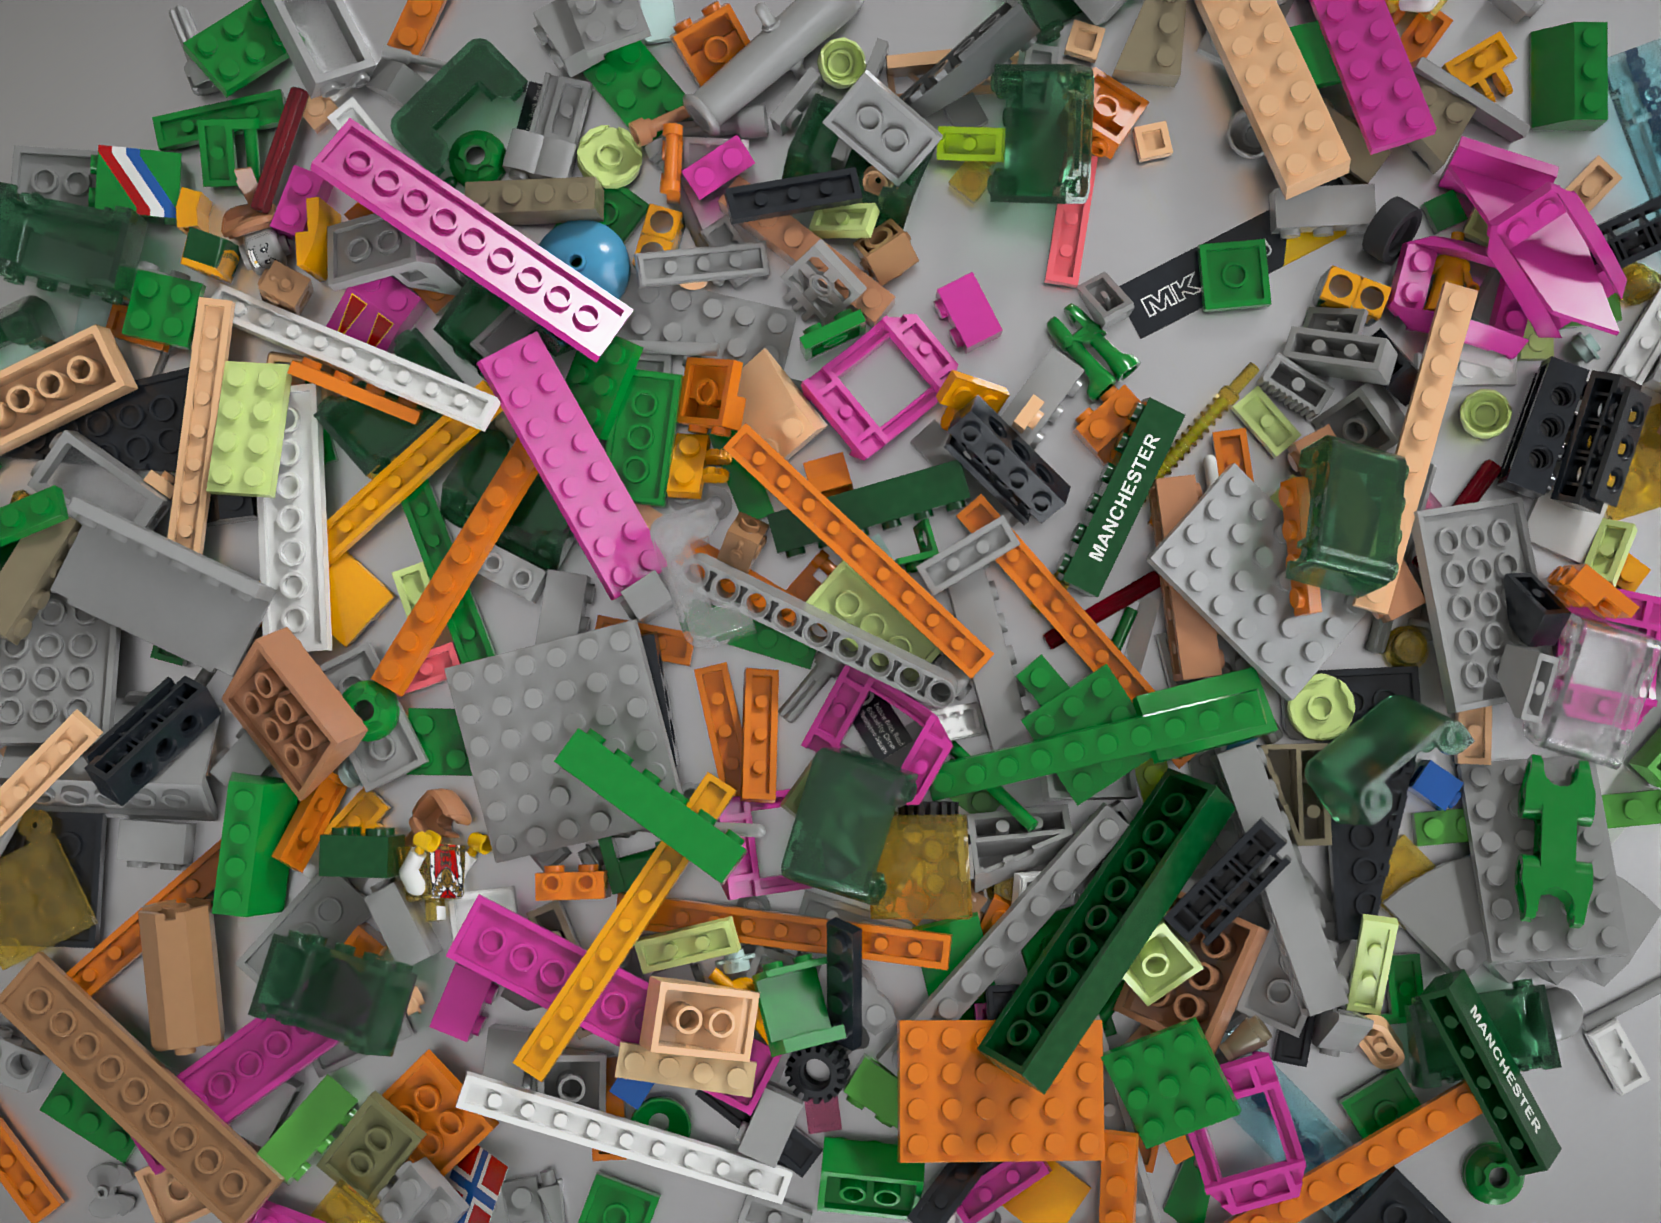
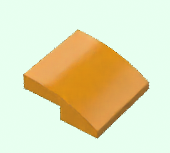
M320 197L306 198L308 231L295 232L297 266L319 282L326 281L328 278V271L326 270L328 268L327 226L341 223V215Z
M345 552L329 567L332 635L345 647H349L370 622L375 621L396 595L349 552Z
M1046 1161L1052 1171L1002 1206L1023 1223H1068L1091 1190L1090 1185L1062 1166L1059 1161Z

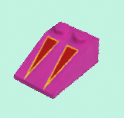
M392 276L347 288L326 327L393 354L428 306L422 298Z

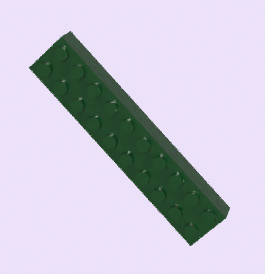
M1171 768L1166 770L977 1047V1050L999 1069L1045 1095L1235 811L1236 807L1217 786Z

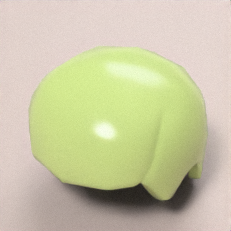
M844 37L833 39L826 43L817 59L818 72L821 74L822 79L826 84L836 89L852 87L867 66L863 50L855 41Z
M1479 389L1469 394L1460 407V421L1465 431L1475 438L1490 439L1497 437L1508 427L1512 416V408L1506 397L1493 389Z

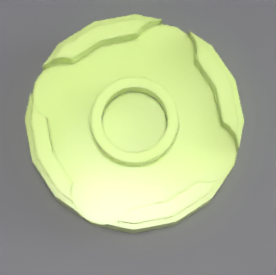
M600 125L590 129L581 138L577 149V166L583 177L595 176L603 188L617 189L630 184L638 176L642 165V148L637 146L628 130L621 127L617 129L609 127V125Z
M1320 673L1315 674L1293 700L1287 701L1286 711L1288 720L1296 732L1307 739L1325 741L1334 739L1347 730L1355 713L1353 694L1344 682L1333 676Z

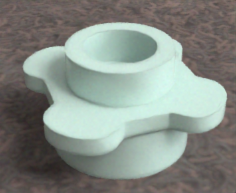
M1578 332L1576 334L1578 337L1570 343L1585 363L1592 359H1600L1596 352L1601 350V347L1590 333L1584 336L1581 332Z
M741 948L737 953L724 955L725 959L715 961V965H722L724 974L746 971L751 968L749 959L754 958L755 953L744 954V949Z

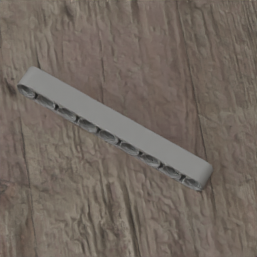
M696 553L685 561L680 568V579L688 588L936 708H946L955 699L958 681L949 671L712 556ZM691 564L702 566L705 571V577H695L691 572ZM721 579H730L735 584V592L729 593L723 590ZM755 593L761 594L766 600V606H755L751 601V595ZM785 608L793 610L797 616V621H786L782 617L781 610ZM820 623L824 625L828 635L824 637L815 635L812 631V624ZM845 638L855 640L858 644V650L847 651L842 645V640ZM875 653L884 654L887 656L889 664L886 666L875 664L872 655ZM913 668L919 673L920 678L916 681L907 680L903 675V670ZM937 683L946 684L950 689V694L945 696L938 695L934 691L933 685Z

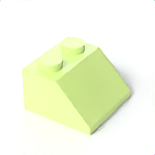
M1162 918L1123 979L1147 1006H1150L1201 971L1203 966L1188 942Z

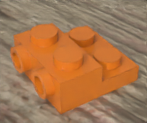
M719 1L711 3L701 10L704 15L703 17L692 22L690 17L673 26L676 33L669 36L699 88L750 42L730 3H724L723 5H720Z
M1094 67L1064 107L1056 124L1061 127V132L1067 138H1078L1088 144V148L1093 155L1097 157L1106 156L1112 159L1133 126L1146 110L1149 101L1097 67Z
M687 357L677 423L687 425L688 432L707 435L708 429H711V434L730 437L731 431H739L742 426L746 398L737 396L743 362L731 359Z
M1125 384L1119 390L1113 385L1099 398L1103 402L1101 406L1095 411L1089 407L1075 419L1079 425L1074 429L1073 433L1103 466L1107 462L1112 463L1117 453L1114 450V445L1122 432L1126 433L1132 422L1128 420L1130 411L1137 401L1141 403Z
M1588 564L1558 566L1547 578L1548 587L1555 592L1554 595L1567 608L1571 606L1578 608L1588 607L1592 613L1602 619L1606 617L1613 619L1632 618L1640 608Z
M599 864L578 865V871L565 872V865L544 866V872L535 873L536 901L605 899L611 897L610 883H607V870L599 871Z

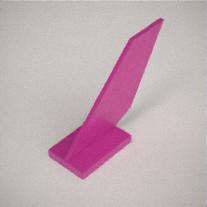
M1461 136L1440 177L1438 186L1448 190L1454 189L1455 192L1466 195L1488 225L1490 220L1548 181L1554 183L1559 166ZM1567 212L1509 250L1551 315L1616 336L1619 334L1618 326L1588 246Z

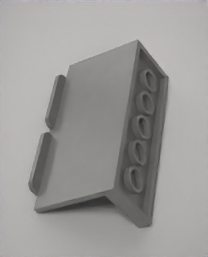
M73 496L67 509L77 513L78 515L75 520L83 524L50 590L68 598L67 604L212 673H215L218 669L234 677L277 590L95 503Z
M129 691L126 693L125 698L116 696L114 725L150 692ZM217 705L218 708H219V710H220V712H221V710H222L221 705ZM220 716L123 807L100 794L84 769L88 763L81 755L28 810L105 813L106 817L215 821L218 809L206 780V773ZM40 746L6 747L0 767L1 786Z

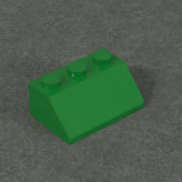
M1571 22L1530 32V130H1597L1608 120V22Z
M824 1137L817 1211L906 1220L922 1197L925 1163H899L898 1145L881 1143L879 1141L848 1140L843 1137Z

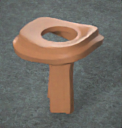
M251 167L234 169L237 177L236 183L247 200V204L235 206L225 212L221 232L225 238L233 239L250 232L269 228L276 211L275 204H272L268 214L257 212L251 208V202L258 184Z

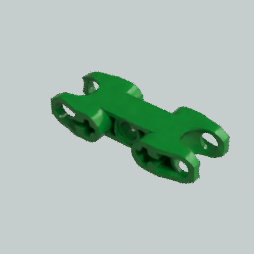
M1531 754L1527 759L1522 784L1518 792V817L1534 820L1533 855L1519 854L1516 861L1514 889L1521 921L1531 922L1532 919H1535L1541 895H1552L1564 904L1566 919L1570 928L1579 929L1584 925L1589 900L1593 891V865L1588 862L1576 861L1577 826L1591 827L1595 816L1596 792L1589 761L1579 760L1578 764L1574 765L1570 785L1558 786L1546 777L1544 761L1541 755Z

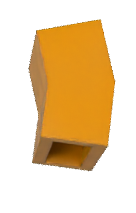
M182 187L176 205L177 228L186 235H188L189 227L209 233V215L213 202L202 192Z

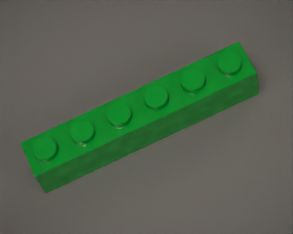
M578 728L554 762L724 885L747 853V850L742 847L745 840L730 829L725 834L714 826L717 820L703 809L695 813L686 805L690 800L674 788L670 793L666 792L658 786L662 780L645 768L640 773L633 768L631 764L634 759L617 748L614 753L603 746L606 739L590 728L585 733Z

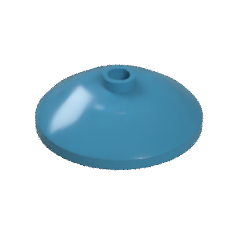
M591 220L568 221L552 229L538 244L618 300L624 294L631 272L629 254L620 237L606 225ZM575 258L582 259V263L578 267H572L571 265Z

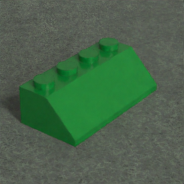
M232 772L228 783L212 914L252 917L279 913L284 910L290 867L273 858L272 854L298 808L299 799L283 778Z

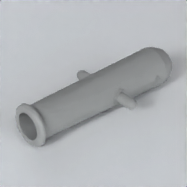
M795 0L777 17L772 15L765 3H758L755 6V12L763 24L762 31L695 93L683 96V105L688 114L704 132L710 136L719 135L721 125L787 71H792L799 81L807 72L802 64L804 62L803 58L852 19L861 9L864 0Z

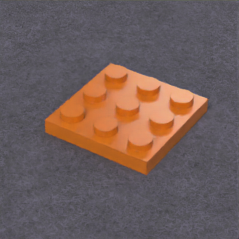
M430 1049L394 1082L382 1096L427 1133L406 1162L411 1161L415 1163L427 1157L436 1169L445 1176L499 1122L490 1117L456 1108L462 1083Z

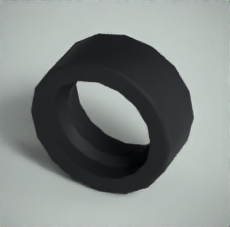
M1398 196L1387 201L1375 214L1367 227L1362 242L1363 250L1383 263L1388 264L1396 260L1400 255L1402 244L1412 241L1421 224L1422 210Z

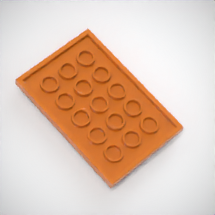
M897 1020L899 1163L1105 1161L1103 1061L1101 1059L1103 1056L1102 1020L1093 1021L1045 1095L999 1069L977 1050V1047L996 1020Z

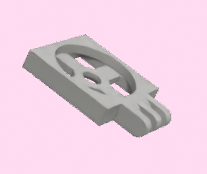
M822 239L813 245L781 276L791 288L783 296V299L786 302L793 298L797 300L792 306L795 312L802 306L806 309L801 316L804 321H807L813 314H816L825 325L831 322L836 314L847 308L867 289ZM811 257H819L829 269L826 272L818 271L809 259ZM802 272L809 279V287L804 281ZM818 279H823L827 283V288L821 287ZM837 279L849 289V295L846 299L835 289L834 282ZM818 296L827 298L831 303L821 300Z

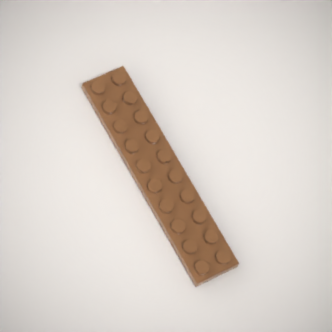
M37 952L0 994V1013L222 1223H248L285 1180L281 1174L257 1154V1151L44 952Z

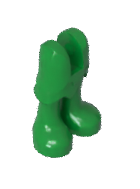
M1071 303L1064 308V313L1077 331L1071 334L1066 326L1055 316L1047 322V329L1058 347L1063 352L1068 353L1084 369L1089 379L1086 392L1089 399L1094 403L1115 385L1116 381L1121 382L1131 375L1140 366L1141 362L1134 355L1122 353L1104 337L1107 333L1100 328L1101 326L1092 321L1082 309ZM1093 347L1108 364L1112 374L1086 348Z

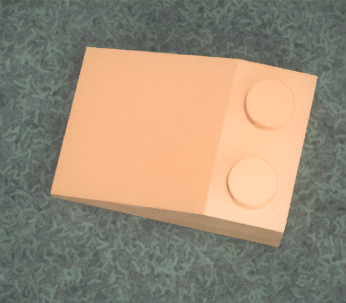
M766 348L742 368L737 396L746 398L742 426L747 423L788 461L824 430L828 424Z
M650 976L639 1045L650 1052L750 1062L760 992L683 979Z

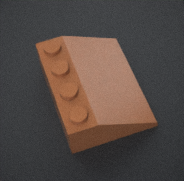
M288 627L255 639L221 698L300 801L308 797L357 748L368 731L362 719L353 711L343 698L341 692L335 688L321 667L316 664L300 640L294 636Z
M1181 891V892L1179 893V895L1177 896V898L1175 899V901L1173 902V904L1171 905V907L1169 908V910H1170L1186 893H1184V892ZM1217 908L1203 922L1204 926L1207 928L1224 910ZM1237 916L1208 946L1202 942L1205 935L1200 931L1188 944L1203 966L1201 971L1150 1006H1147L1125 982L1113 1010L1156 1031L1196 1017L1215 1055L1269 930Z

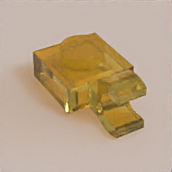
M965 161L948 181V184L974 205L995 180V176L989 171L997 162Z

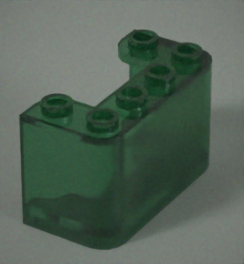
M482 38L472 39L393 116L390 127L394 142L407 157L439 178L445 172L443 165L448 160L449 148L445 140L437 132L479 91L490 102L496 98H509L515 103L526 92L528 80L488 40Z
M995 64L990 85L992 92L996 94L998 99L1006 100V108L1002 115L1006 131L1004 168L995 169L987 182L990 202L1084 204L1089 197L1094 105V74L1092 68L1074 64Z
M0 182V276H4V281L22 286L25 281L37 283V288L50 292H57V288L68 289L70 295L89 299L90 294L102 297L101 300L103 302L119 306L122 305L123 301H130L148 228V222L131 208L115 206V211L109 207H104V210L44 198L36 192H32V194L21 192L20 194L17 192V185Z
M416 327L412 331L410 329L403 331L394 340L396 346L393 352L396 356L466 384ZM361 380L356 384L366 387L367 383ZM388 391L384 395L394 400H397L399 397ZM333 395L325 398L317 407L319 411L313 415L364 475L370 479L376 477L443 416L441 413L417 404L416 408L422 410L423 414L419 423L415 425L348 397L338 396L335 398Z
M1326 435L1300 452L1299 467L1307 468L1305 477L1313 479L1306 537L1297 542V548L1302 549L1296 562L1291 560L1287 562L1285 578L1360 598L1386 586L1398 574L1397 553L1398 546L1402 540L1400 525L1401 515L1406 504L1405 497L1403 496L1405 481L1409 474V466L1405 457L1332 435Z
M289 930L288 935L274 933L248 1015L262 1020L274 1018V1020L279 1021L283 1025L296 1026L343 1042V1045L349 1047V1050L363 1055L392 1057L418 974L412 972L413 966L395 960L393 962L384 960V956L364 951L363 956L355 954L356 947L336 942L334 947L326 944L328 938L313 933L305 934L294 930Z

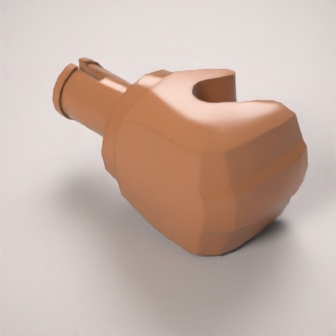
M443 788L427 790L418 800L412 810L413 816L409 819L411 831L405 836V852L410 851L411 847H416L413 843V837L418 832L432 830L441 836V844L443 837H460L451 828L453 821L457 824L470 825L472 822L471 814L465 803L454 791Z

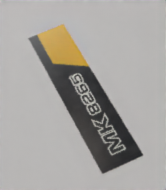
M1338 177L1320 186L1344 185V183ZM1268 210L1203 244L1265 239L1268 273L1270 274L1346 235V231H1333L1334 235L1328 237H1314L1313 232L1300 233V237L1282 239L1280 234H1271L1270 212ZM1197 247L1119 286L1134 303L1135 308L1129 318L1140 339L1203 308Z

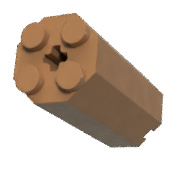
M186 898V903H177L176 899L165 900L145 905L138 912L151 1044L155 1051L174 1049L175 1055H189L196 1052V1047L203 1045L216 1046L224 1041L225 1024L214 914H212V899Z

